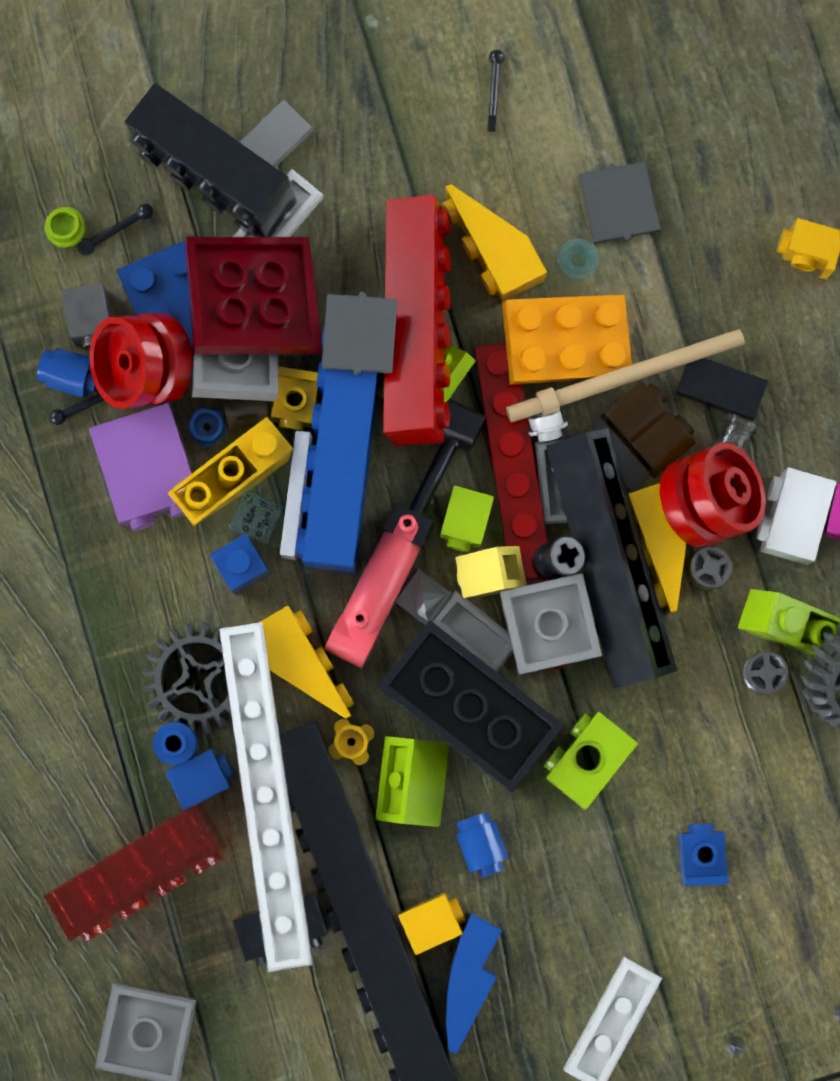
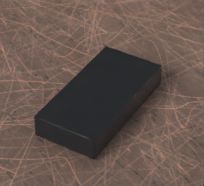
M703 358L685 365L675 394L754 421L768 380Z

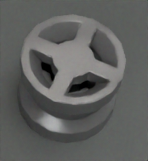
M709 546L700 549L690 557L686 572L693 586L700 590L709 591L718 588L728 581L732 573V563L724 550Z
M763 652L753 655L745 662L742 669V678L747 688L756 694L763 695L778 692L785 686L789 675L787 663L780 655L774 652Z

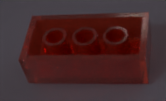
M203 804L192 805L43 897L69 942L81 936L84 943L113 927L110 918L119 914L123 920L149 905L150 902L146 897L156 891L158 896L161 897L185 883L186 879L183 876L185 872L193 868L195 873L199 874L221 861L223 858L219 852L228 846Z

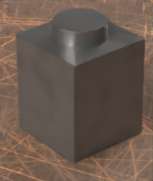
M102 282L61 290L70 339L76 346H83L85 350H90L92 335L99 323L108 317H113L108 291Z

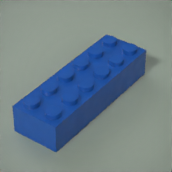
M325 322L323 328L322 346L324 344ZM322 362L319 363L317 387H319V395H323L322 404L314 403L312 414V429H314V435H318L317 446L309 445L306 470H309L308 475L313 476L312 486L303 488L301 512H303V517H307L306 529H298L296 554H298V558H302L306 569L356 575L378 399L377 390L381 373L361 372L360 375H355L353 371L322 369Z

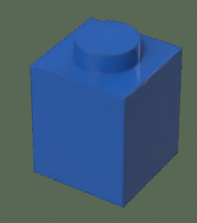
M247 534L242 535L210 555L229 589L235 595L271 574Z
M214 749L206 751L165 772L183 810H188L232 788L230 778L235 776L225 753L218 756Z

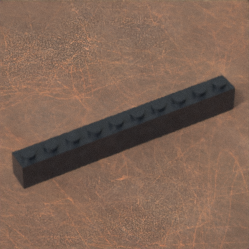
M317 721L279 735L290 812H296L301 828L295 829V833L303 853L311 851L317 867L310 869L318 892L326 891L332 907L326 909V913L334 933L342 931L348 947L341 949L350 973L357 971L363 987L357 989V993L365 1013L373 1011L379 1027L372 1031L380 1053L389 1052L395 1068L388 1070L391 1081H457Z

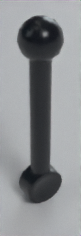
M498 49L493 50L489 54V61L492 63L487 132H495L500 65L505 59L504 53Z
M141 204L136 213L92 239L83 238L77 244L78 251L82 255H91L94 247L140 219H150L153 215V208L149 204Z
M99 394L63 411L60 409L53 410L50 414V421L54 425H61L67 417L105 400Z

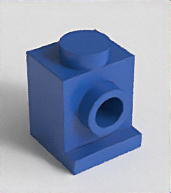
M713 823L690 824L688 825V833H678L681 884L685 886L729 884L724 832L714 831ZM703 846L709 847L712 852L711 859L705 863L700 862L697 857L698 850Z

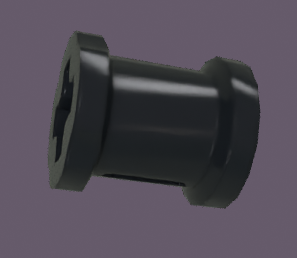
M563 537L553 543H545L536 548L532 564L538 576L544 577L547 580H554L562 575H571L578 572L584 564L585 554L578 541L570 537Z

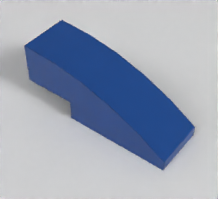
M470 912L462 929V935L459 936L451 962L447 985L446 1029L448 1051L457 1054L497 978L494 972L483 966L502 930L473 912Z

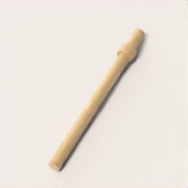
M737 329L555 391L551 387L536 392L535 398L506 407V412L511 423L539 413L546 416L560 411V406L744 345V336L741 330Z

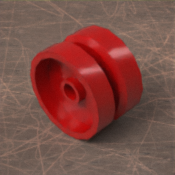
M156 312L139 314L137 316L108 317L99 323L92 335L89 356L94 384L102 398L114 408L128 409L142 407L146 404L172 403L181 398L188 388L193 371L192 349L187 333L179 321L168 313Z
M720 442L697 454H691L676 460L665 468L661 476L659 494L665 517L679 538L693 547H708L728 537H735L749 532L760 525L765 514L766 496L761 476L748 455L731 443Z

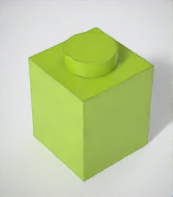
M454 485L440 538L448 540L447 547L470 553L472 547L480 549L494 496Z

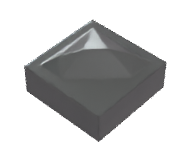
M418 569L394 603L423 625H426L429 620L432 621L452 593Z

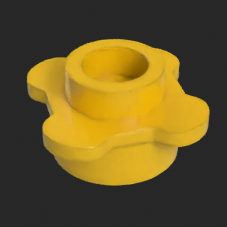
M347 719L338 720L334 725L336 732L334 743L328 748L330 756L335 760H339L342 757L351 759L356 765L365 764L369 759L367 752L369 741L375 735L373 728L367 724L361 727L352 725ZM349 738L355 739L356 743L354 746L348 745L347 741Z

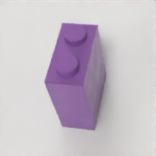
M169 403L89 428L119 524L124 528L131 526L132 531H136L156 524V517L168 513L171 514L172 518L184 516V513L167 493L191 475L193 469L174 410Z

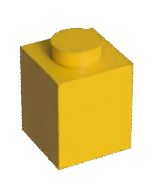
M445 892L398 913L415 955L462 935L459 924L466 922L457 898L448 901Z

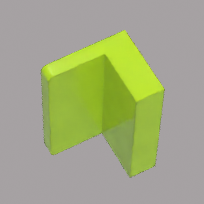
M385 736L375 820L408 825L440 826L449 745L447 743Z

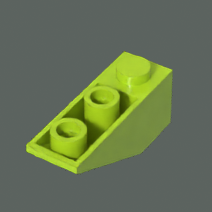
M750 589L738 629L767 641L815 656L812 645L823 646L825 642L823 632L830 633L832 636L837 633V625L840 624V618L782 593Z

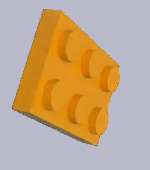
M625 294L505 300L502 303L510 385L585 381L632 365Z

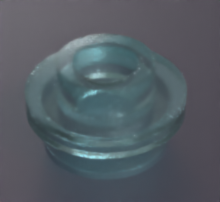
M572 239L566 242L559 251V268L564 275L571 279H586L598 267V251L591 242L585 239ZM574 254H581L584 256L586 263L583 266H575L570 258Z

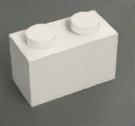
M789 467L781 473L780 477L774 476L767 496V500L773 501L769 517L763 516L756 535V539L762 541L759 552L804 565L815 562L837 481Z

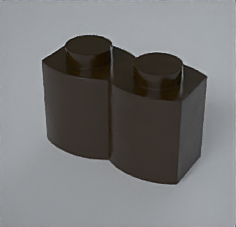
M640 381L600 417L648 470L650 475L656 478L669 464L675 462L696 442L691 437L694 434V430L686 419L679 414L674 417L668 412L664 406L667 402L664 394L654 384L650 383L647 386L644 382Z

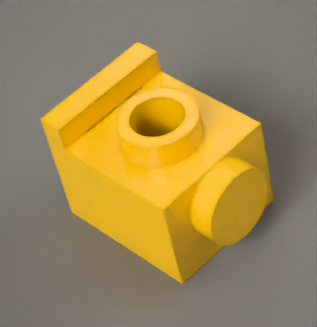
M797 218L790 230L783 229L777 252L782 253V259L791 261V266L798 270L813 272L815 268L821 270L819 278L827 280L835 271L839 257L840 230Z
M278 367V397L276 401H273L271 418L273 422L279 423V429L296 432L303 431L304 427L312 428L314 403L318 404L319 399L317 372ZM292 393H299L303 400L300 405L291 406L287 403L288 396Z

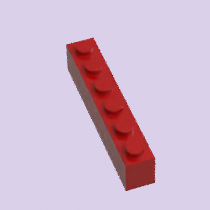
M434 194L386 200L385 298L397 299L393 370L392 374L384 373L383 432L395 447L444 442V427H449L450 425L449 406L447 402H444V388L450 386L449 366L447 362H444V349L450 347V331L447 323H444V310L450 309V292L448 286L445 285V272L450 271L451 263L449 250L445 246V234L450 233L451 223L448 210L441 207Z

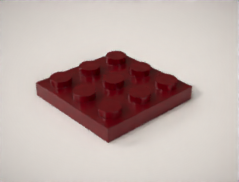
M186 237L185 257L194 355L319 354L322 343L309 237Z

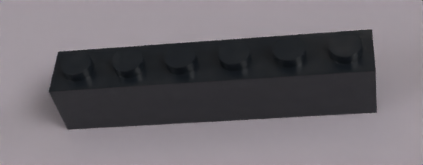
M609 428L585 432L547 445L550 458L549 465L557 482L562 511L566 515L572 538L580 543L585 554L581 572L583 573L587 594L594 614L595 628L600 636L605 653L606 668L612 678L614 689L656 679L678 671Z

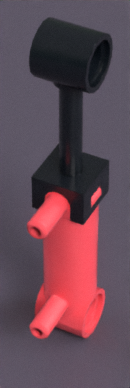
M450 398L447 401L450 411L449 427H444V442L441 443L410 507L407 508L399 503L395 504L383 528L384 531L324 648V651L361 669L367 661L393 604L434 526V521L425 517L424 514L456 450H463L467 453L471 451L487 417Z

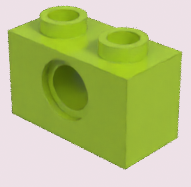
M599 711L595 712L592 717L585 713L569 732L575 738L566 750L558 746L543 765L549 770L543 778L584 810L589 807L639 744ZM585 745L593 747L598 753V763L591 770H583L576 762L578 750Z

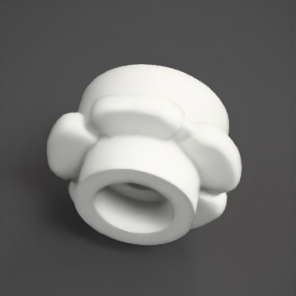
M561 411L546 416L542 414L535 415L529 418L531 430L528 434L530 436H537L539 442L557 439L563 436L561 429L567 427L568 422H563Z

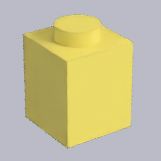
M519 546L494 547L455 557L457 581L463 598L486 597L499 594L501 591L527 586Z

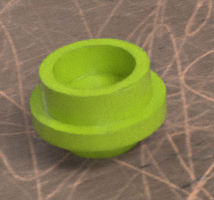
M60 207L48 215L45 221V233L50 242L55 246L70 248L79 244L84 238L86 222L76 209Z

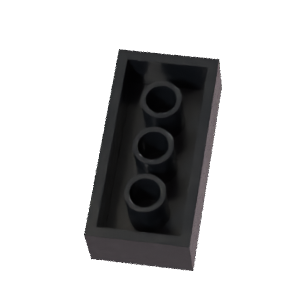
M156 83L151 86L124 121L132 135L129 140L140 149L137 154L145 162L154 168H157L160 164L172 172L170 178L176 184L187 191H190L192 187L204 195L202 200L206 205L219 214H222L224 210L237 218L234 223L251 237H255L257 233L262 237H271L283 222L287 213L297 203L287 175Z
M431 620L427 622L377 686L390 699L511 793L564 726L563 723Z

